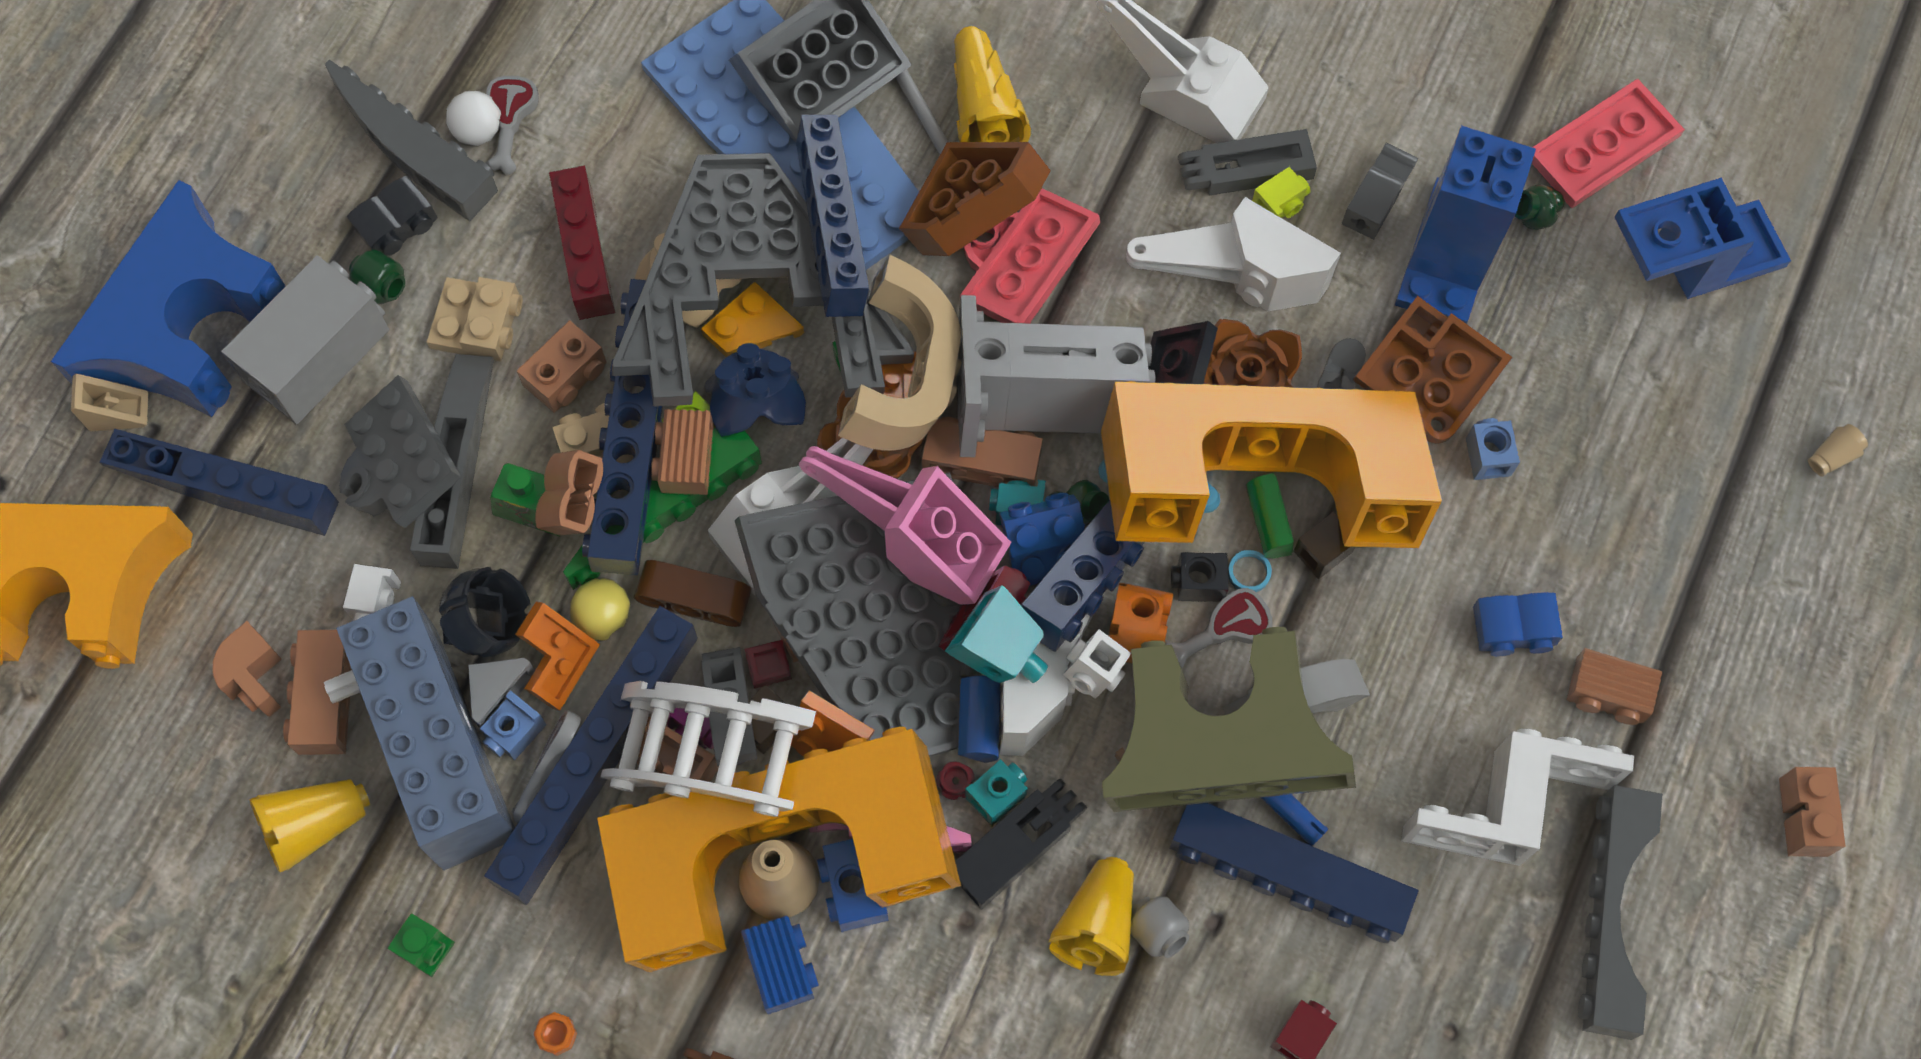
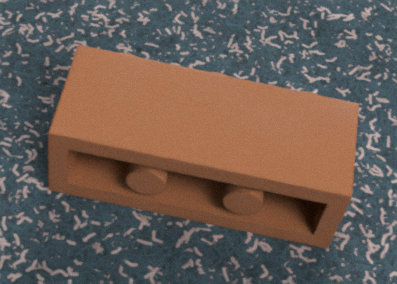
M942 417L928 431L922 456V469L938 466L944 474L950 473L952 479L999 487V483L1007 484L1009 481L1014 480L1024 481L1030 486L1035 487L1043 438L1036 437L1028 431H1015L1012 433L1001 430H985L984 442H977L975 457H960L958 419Z
M298 630L297 643H293L290 650L294 677L293 681H289L287 685V700L291 704L290 719H286L283 726L284 740L298 755L346 754L350 697L333 704L324 687L325 681L352 670L338 631Z

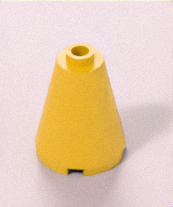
M351 779L262 794L249 799L258 826H260L264 835L266 846L280 873L291 869L366 816L364 808L370 806L369 798L362 783L354 785Z
M1107 857L1106 859L1098 860L1094 864L1050 934L1049 942L1051 943L1049 950L1060 961L1078 970H1082L1083 963L1096 967L1094 974L1101 976H1116L1124 973L1129 961L1134 873L1128 867L1129 865L1126 861L1117 857Z

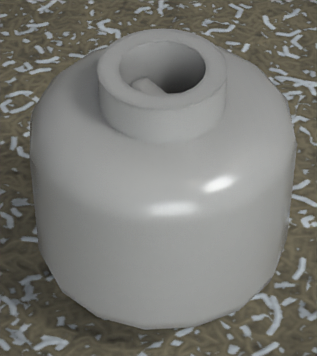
M1158 896L1153 899L1145 897L1132 908L1133 917L1131 919L1130 934L1152 957L1164 955L1166 958H1170L1187 944L1189 940V935L1187 934L1189 931V920L1169 898L1165 896Z

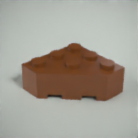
M947 142L899 229L922 255L950 256L1033 202L1041 191L1051 170L1029 142Z

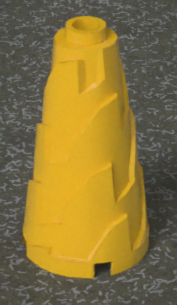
M975 26L963 28L954 39L956 56L954 70L957 83L959 120L956 122L959 142H1028L1031 136L1028 117L1021 100L1016 97L1009 75L1004 72L997 51L993 50L986 32Z

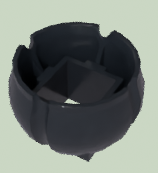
M491 567L475 568L457 576L445 589L440 599L439 612L442 616L440 618V626L443 631L444 644L453 645L468 655H478L481 657L497 656L513 648L521 639L515 634L528 615L525 613V609L531 605L522 584L512 574L501 568L498 570H492ZM469 608L477 609L478 625L474 621Z

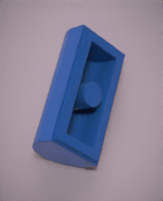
M987 676L962 678L960 684L958 755L983 763L994 762L999 759L1001 683L995 682Z

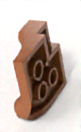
M1417 296L1363 365L1353 381L1365 390L1415 392L1426 439L1431 443L1440 444L1448 441L1456 433L1513 357L1452 313L1447 317ZM1431 421H1439L1442 424V430H1434L1431 426Z

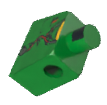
M505 463L490 496L492 514L560 537V535L539 529L536 526L537 504L542 494L546 491L544 474Z

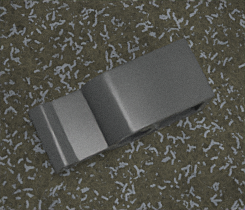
M1386 142L1374 165L1369 169L1350 202L1342 225L1374 240L1410 173L1414 169L1418 158Z

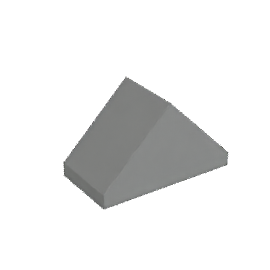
M525 658L468 665L472 719L477 726L481 728L507 699L505 696L510 690L517 696L523 691L535 671L531 662Z

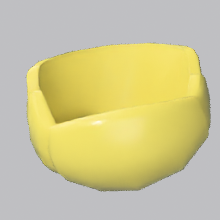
M595 578L581 585L574 593L570 605V620L573 625L594 640H607L612 633L625 626L631 603L625 589L614 580Z

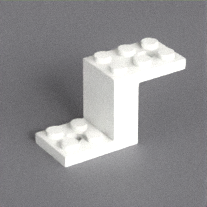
M1518 729L1517 732L1513 731L1494 751L1486 816L1469 813L1461 817L1448 814L1449 810L1444 807L1426 805L1424 809L1418 808L1403 826L1401 841L1521 866L1540 849L1548 778L1609 790L1633 771L1634 756L1622 753V750L1615 746L1600 745L1594 748L1581 745L1582 742L1576 738L1559 737L1555 740L1541 737L1542 734L1536 730Z

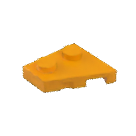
M753 282L703 326L701 331L702 335L725 357H728L737 352L738 347L745 343H753L761 349L771 346L772 341L790 335H793L794 338L800 337L804 334V326L756 282Z

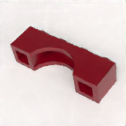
M584 165L549 172L572 300L579 320L614 314L616 312L598 232L597 213L592 187L586 167Z

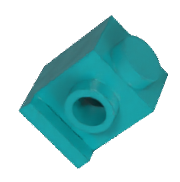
M1014 480L1009 481L1007 484L999 483V489L991 488L989 511L996 512L995 525H1001L999 513L1008 511V507L1013 504L1029 502L1033 505L1044 502L1046 481L1038 480V486L1034 487L1030 486L1027 482Z
M1000 759L978 780L965 788L966 800L992 827L1027 796L1028 788L1024 783L1028 778L1015 763L1012 762L1007 766ZM996 781H1003L1007 785V789L999 793L993 790L992 784Z

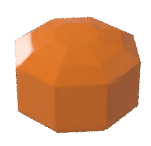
M556 1012L540 1018L534 1031V1037L539 1049L556 1056L572 1049L577 1036L572 1020Z

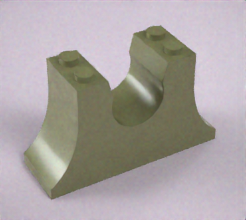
M1270 627L1264 629L1260 635H1253L1249 661L1254 676L1251 695L1238 710L1222 716H1210L1200 713L1188 704L1189 687L1172 644L1165 645L1164 641H1148L1142 643L1141 648L1131 649L1135 686L1133 728L1127 748L1120 762L1111 774L1102 781L1103 798L1113 812L1356 788L1352 755L1340 749L1326 736L1308 706L1303 690L1300 655L1295 631H1287L1285 627Z

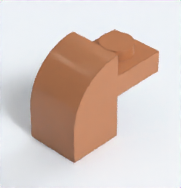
M246 621L218 647L212 667L215 682L220 690L232 701L238 696L252 712L259 708L270 717L281 708L258 679L282 659L253 626Z

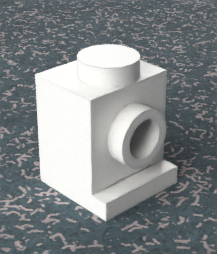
M354 564L343 609L354 621L393 605L394 591L392 588L399 589L401 581L392 569Z

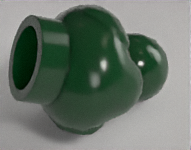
M1545 185L1530 186L1528 189L1523 190L1515 217L1521 219L1523 224L1532 230L1551 227L1558 219L1557 213L1564 207V197L1561 192L1552 190V188Z
M1089 480L1076 482L1066 492L1068 496L1074 495L1079 501L1084 526L1089 525L1109 501L1108 495L1101 492L1100 488ZM1055 491V492H1052L1051 494H1049L1048 496H1050V495H1052V494L1064 493V492Z

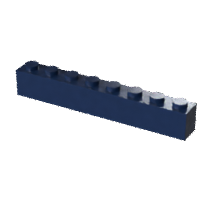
M659 606L485 873L484 877L493 886L525 905L529 903L608 780L601 778L602 770L615 768L621 759L633 709L630 708L631 702L621 700L624 685L629 682L644 681L648 683L646 689H655L656 682L670 683L698 639L692 623Z

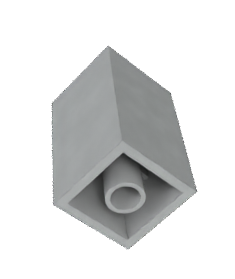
M318 255L221 351L247 386L296 425L390 330L383 318L385 311L374 301L377 298L374 292L362 282L356 285L348 279L349 274L337 262L332 261L328 264Z

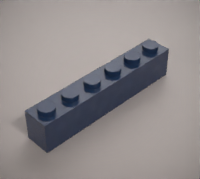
M1208 803L1186 805L1169 849L1176 851V857L1187 863L1197 865L1200 861L1213 866V872L1223 878L1236 880L1239 877L1252 883L1251 887L1257 892L1268 896H1274L1275 893L1290 898L1289 903L1298 909L1312 912L1314 908L1328 914L1327 919L1332 923L1347 928L1351 927V924L1367 930L1366 936L1386 944L1390 940L1396 942L1403 936L1419 892L1418 889Z

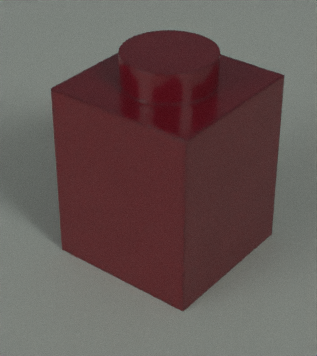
M1301 1000L1292 1010L1270 1047L1287 1059H1316L1337 1023L1329 1018L1331 1015L1330 1011L1321 1004L1312 1000L1309 1003Z

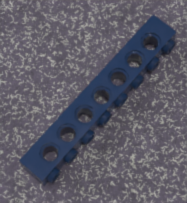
M631 279L629 293H622L620 309L621 315H625L624 325H618L616 329V348H619L646 280ZM612 359L610 381L614 382L613 393L606 394L604 409L605 416H609L607 428H601L599 437V450L604 451L602 459L603 476L597 491V497L594 498L595 510L591 534H585L583 538L582 556L588 558L591 571L638 576L652 484V461L656 457L657 450L655 428L656 423L661 422L663 406H653L649 375L613 376L612 364L614 359ZM634 386H640L644 388L639 393L627 392L630 388ZM629 420L639 422L638 425L632 428L622 426ZM622 455L634 456V458L627 463H619L616 461ZM617 490H626L629 492L625 497L620 499L611 497V495ZM613 525L624 527L620 533L615 535L605 533Z

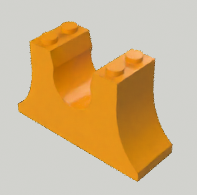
M0 503V666L3 664V661H19L29 638V621L37 606L50 596L64 592H70V602L65 613L67 640L77 647L81 654L93 660L98 667L115 669L119 668L120 664H135L142 616L149 595L167 566L180 554L191 548L193 533L169 507Z

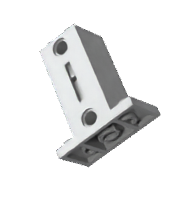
M961 295L958 317L961 341L957 358L961 360V367L956 376L960 457H975L977 442H984L985 430L1101 433L1115 382L1155 383V372L1148 369V366L1151 364L1152 347L1151 343H1145L1143 327L984 322L983 311H977L976 296Z

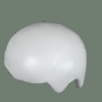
M465 91L455 96L447 107L446 124L451 134L459 142L479 146L491 141L498 131L501 111L491 96L480 91Z

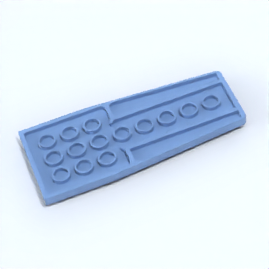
M733 0L641 62L643 71L705 142L718 154L770 153L805 200L796 142L750 92L729 61L738 52L784 21L766 0ZM854 106L838 117L867 270L909 240L899 227L919 191Z

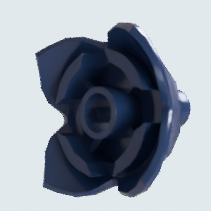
M753 343L742 344L738 347L737 352L722 360L716 368L715 374L706 381L704 386L706 393L712 394L710 412L713 424L721 437L745 431L761 415L766 416L774 424L782 426L803 425L806 413V400L797 382L799 375L791 368L790 360L781 357L775 352L759 349Z

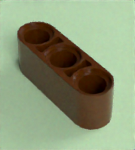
M646 560L633 598L637 602L658 609L661 606L672 613L725 626L740 627L752 588L735 579L661 561Z

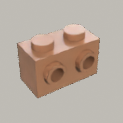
M569 320L517 370V374L522 385L555 413L561 406L569 405L576 398L578 390L588 380H595L602 373L607 361L602 347Z

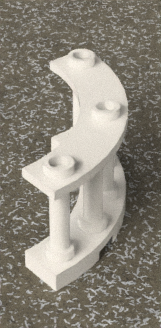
M644 681L629 682L624 685L621 700L631 702L630 708L633 709L618 769H603L601 773V778L611 780L609 787L627 792H633L635 786L665 788L664 793L681 798H689L690 792L753 804L754 812L778 817L779 811L793 810L794 801L778 798L792 737L793 735H798V730L802 731L812 728L816 711L762 698L761 703L750 701V704L737 702L738 693L694 685L656 682L655 689H646L648 683ZM675 708H685L688 716L673 775L656 773L654 771L669 713H674ZM710 711L727 714L726 719L730 720L715 783L689 778L704 717H709ZM652 714L638 770H635L648 716ZM752 719L773 723V730L777 731L762 793L731 787L746 724L751 725Z

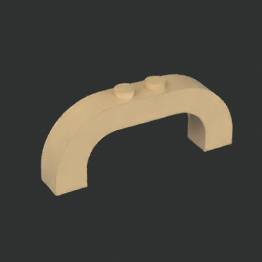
M889 255L873 279L868 303L897 317L908 327L915 339L917 353L908 398L886 396L861 384L844 408L838 436L858 445L888 451L908 448L925 437L944 410L953 401L957 387L953 385V381L961 367V360L957 359L961 341V329L957 314L949 299L920 270Z

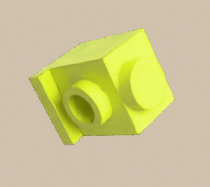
M1288 167L1257 187L1252 201L1280 218H1291L1302 209L1304 197L1310 194L1311 190L1308 182L1302 176H1297Z

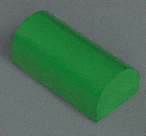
M1270 473L1250 480L1246 484V489L1264 557L1274 559L1292 555L1294 541L1276 475Z

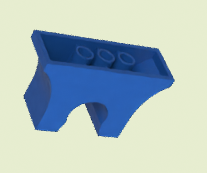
M178 180L51 362L71 384L73 375L77 373L162 394L212 417L216 410L222 407L228 400L232 386L211 357L196 343L189 340L191 331L200 320L217 312L237 313L251 322L286 286L271 263L232 245L215 233L214 220L192 186Z

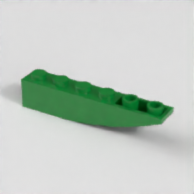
M716 428L713 429L707 495L661 493L658 481L652 480L643 543H651L657 540L664 533L666 527L675 521L682 522L694 514L696 507L707 500L713 501L718 499L727 491L729 485L738 479L745 480L751 477L758 470L759 465L762 464L760 450L746 431L721 437ZM613 525L605 533L615 535L620 533L624 527ZM582 546L563 571L573 590L600 576V572L591 571L588 558L582 556Z

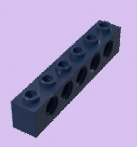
M801 115L796 147L825 317L863 316L869 284L838 115Z
M1110 500L1021 605L1043 630L1044 635L1040 643L1054 652L1059 649L1065 640L1071 643L1075 639L1083 624L1081 620L1086 614L1092 617L1103 601V593L1107 589L1112 592L1117 587L1124 574L1122 570L1127 564L1133 567L1144 550L1142 545L1145 542L1116 541Z

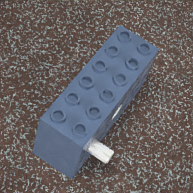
M412 596L337 627L336 629L352 670L325 681V690L333 704L361 692L418 846L445 871L504 845L515 829V826L438 631L415 598Z

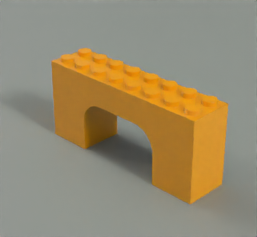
M1133 381L1114 383L1101 429L1116 541L1193 543L1210 496L1206 471L1296 472L1315 478L1330 491L1334 498L1343 543L1347 547L1419 548L1442 502L1415 392L1290 388L1282 386L1143 383Z
M895 727L882 733L883 737L867 741L866 738H856L845 742L842 749L828 752L827 749H817L804 754L803 760L789 763L787 760L778 798L794 801L793 810L779 811L778 817L754 812L753 804L690 792L689 798H681L666 793L658 794L648 798L647 804L634 807L632 804L619 805L611 808L609 815L598 817L597 820L625 963L647 972H653L727 951L714 890L716 874L723 861L732 852L744 846L823 824L838 823L849 827L856 849L866 896L882 908L961 886L927 746L913 729L907 730L906 727ZM769 764L765 765L764 771L750 774L748 771L734 773L731 787L762 793Z

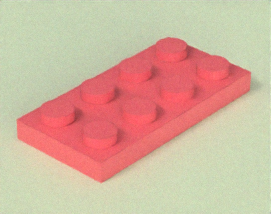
M1636 79L1533 146L1532 148H1535L1536 151L1532 165L1556 191L1561 192L1565 202L1572 209L1678 139L1685 129L1642 82Z

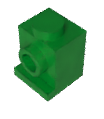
M411 913L387 949L430 977H433L455 942L437 928Z

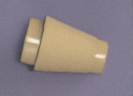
M1847 424L1844 427H1836L1815 451L1813 456L1808 459V464L1816 474L1823 477L1827 473L1863 456V450L1868 447L1867 439L1858 428L1851 424Z

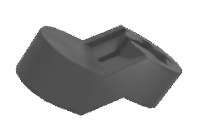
M1351 338L1343 339L1336 343L1326 361L1317 388L1354 389L1356 382L1353 379L1362 368L1366 358L1365 348L1362 343ZM1341 368H1342V369H1343V371H1342L1343 373H1342V375L1340 376L1339 374H1340V370H1341Z

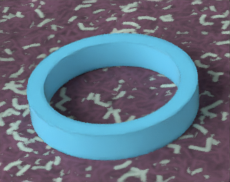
M1244 550L1237 553L1231 559L1228 567V577L1235 588H1249L1255 592L1266 587L1272 574L1269 560L1262 553L1254 550ZM1243 557L1257 558L1266 568L1265 580L1257 586L1241 584L1233 574L1235 562Z

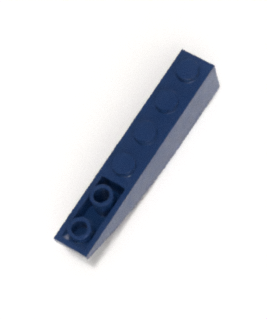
M114 429L99 462L105 467L213 505L323 536L327 533L339 503L326 485Z

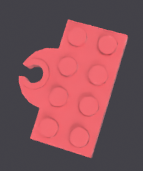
M1042 188L1036 199L1023 207L1019 213H1014L985 232L994 235L991 240L979 242L975 239L963 247L966 259L976 273L960 294V298L961 295H975L977 311H983V314L1001 323L1030 324L1100 224L1099 214Z

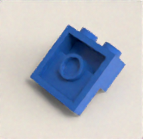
M1056 493L1046 497L1045 502L1033 505L1029 502H1020L1009 506L1008 511L999 513L1003 534L1012 542L1007 549L1010 566L1021 571L1027 577V581L1031 583L1030 585L1040 583L1085 530L1080 503L1074 495L1068 496L1067 493Z

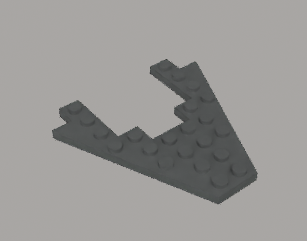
M770 153L697 155L612 364L613 376L649 375L653 406L692 405L693 391L682 311L718 310L719 299L716 279L788 277L792 307L823 306L806 202ZM870 290L868 291L863 316L832 317L846 398L853 397L861 384L884 394L885 383L881 365L912 363L914 357L912 347L885 310H881L868 303Z

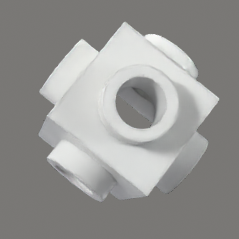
M1098 629L1086 643L1079 639L1066 657L1071 664L1063 675L1071 681L1073 687L1079 692L1091 695L1096 699L1105 689L1112 692L1123 679L1126 673L1121 668L1131 655V652Z

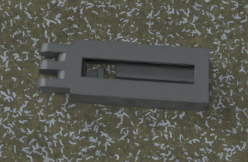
M1307 129L1202 145L1200 150L1187 151L1178 155L1179 164L1184 165L1181 167L1182 177L1187 178L1184 180L1185 189L1207 188L1209 196L1255 189L1288 167L1297 176L1300 175L1305 180L1314 179L1317 170ZM1237 161L1238 165L1236 168H1231L1230 163H1227L1224 168L1216 169L1215 164Z

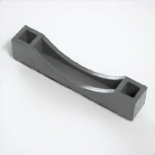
M1614 785L1598 799L1596 818L1601 820L1600 835L1597 834L1595 836L1592 849L1593 858L1598 859L1597 872L1592 874L1589 884V896L1594 898L1593 913H1589L1585 926V935L1591 938L1589 953L1584 955L1582 962V977L1587 978L1586 994L1581 995L1578 1005V1017L1583 1019L1582 1031L1633 1040L1644 1033L1647 993L1637 979L1625 951L1621 932L1620 906L1624 884L1634 861L1644 847L1660 833L1662 793Z

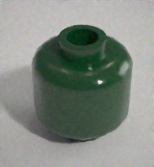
M366 251L356 256L350 263L349 280L356 285L362 282L368 286L377 298L374 301L377 304L394 301L403 292L406 284L403 267L399 262L381 251Z

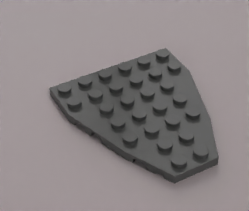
M945 473V475L953 482L951 474ZM915 480L906 481V483L913 485ZM839 496L742 515L735 519V525L755 594L823 698L874 729V734L868 741L883 737L882 733L888 729L906 727L907 730L913 729L924 742L929 756L957 749L959 744L960 684L962 678L970 676L971 667L949 655L939 647V644L961 605L911 582L886 557L885 531Z

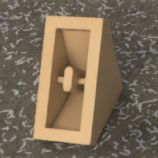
M76 373L72 379L71 412L90 432L144 428L147 425L148 391Z

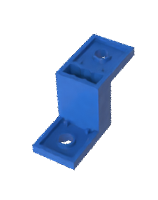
M1722 177L1620 209L1614 217L1645 280L1649 281L1674 273L1687 299L1786 268L1791 262L1761 202L1755 200L1736 206Z

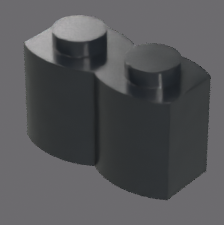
M408 176L393 181L377 196L362 202L347 215L352 227L370 250L381 251L387 256L397 253L407 238L426 233L438 218L430 203Z

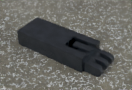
M1061 778L1043 793L1038 789L1034 791L955 861L961 883L960 887L981 910L1069 833L1071 823L1088 808L1083 802H1080L1071 811L1067 809V806L1077 797L1072 790L1068 791L1060 799L1055 796L1066 785ZM1046 821L1052 825L1034 842L1021 830L1028 823L1035 832Z

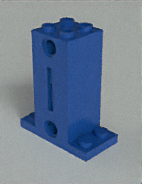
M1461 125L1439 178H1436L1395 306L1408 309L1415 298L1419 296L1448 317L1452 313L1467 324L1477 291L1517 212L1536 151L1535 148Z

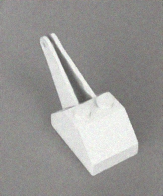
M1132 0L1097 1V8L1110 22L1151 78L1141 93L1140 105L1215 143L1242 138L1265 101L1269 87L1241 51L1210 36L1184 39Z
M1245 197L1233 213L1231 223L1134 238L1127 246L1126 260L1131 267L1136 269L1156 270L1234 283L1236 293L1241 295L1246 303L1254 307H1261L1266 311H1273L1318 303L1330 285L1341 253Z
M841 438L827 450L829 453L860 465L864 464L873 451L871 448L858 445L844 438ZM800 466L768 472L733 497L708 529L710 539L744 583L752 588L751 592L754 595L755 590L734 520L742 515L838 496L821 483L817 486L819 482L804 473Z
M1086 614L1081 620L1083 624L1075 639L1071 643L1065 640L1056 652L1039 642L1033 652L1048 664V668L1037 682L1032 683L1019 673L1014 679L1001 683L999 755L1023 756L1062 719L1065 706H1071L1072 694L1075 693V688L1071 681L1063 675L1070 662L1066 657L1078 640L1082 639L1092 617Z

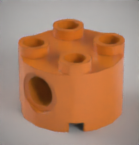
M1119 582L1108 636L1129 652H1131V649L1141 648V644L1144 642H1165L1168 628L1166 624L1171 610L1173 593ZM1132 653L1126 663L1132 664Z

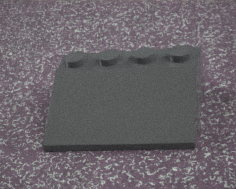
M813 0L729 59L750 92L795 142L797 141L801 115H838L840 117L912 66L869 0Z

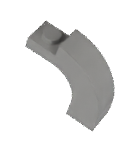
M1353 659L1331 660L1301 668L1304 695L1312 714L1324 711L1338 712L1370 696L1357 663ZM1253 688L1247 690L1248 695L1223 707L1225 714H1230L1243 706L1251 695Z

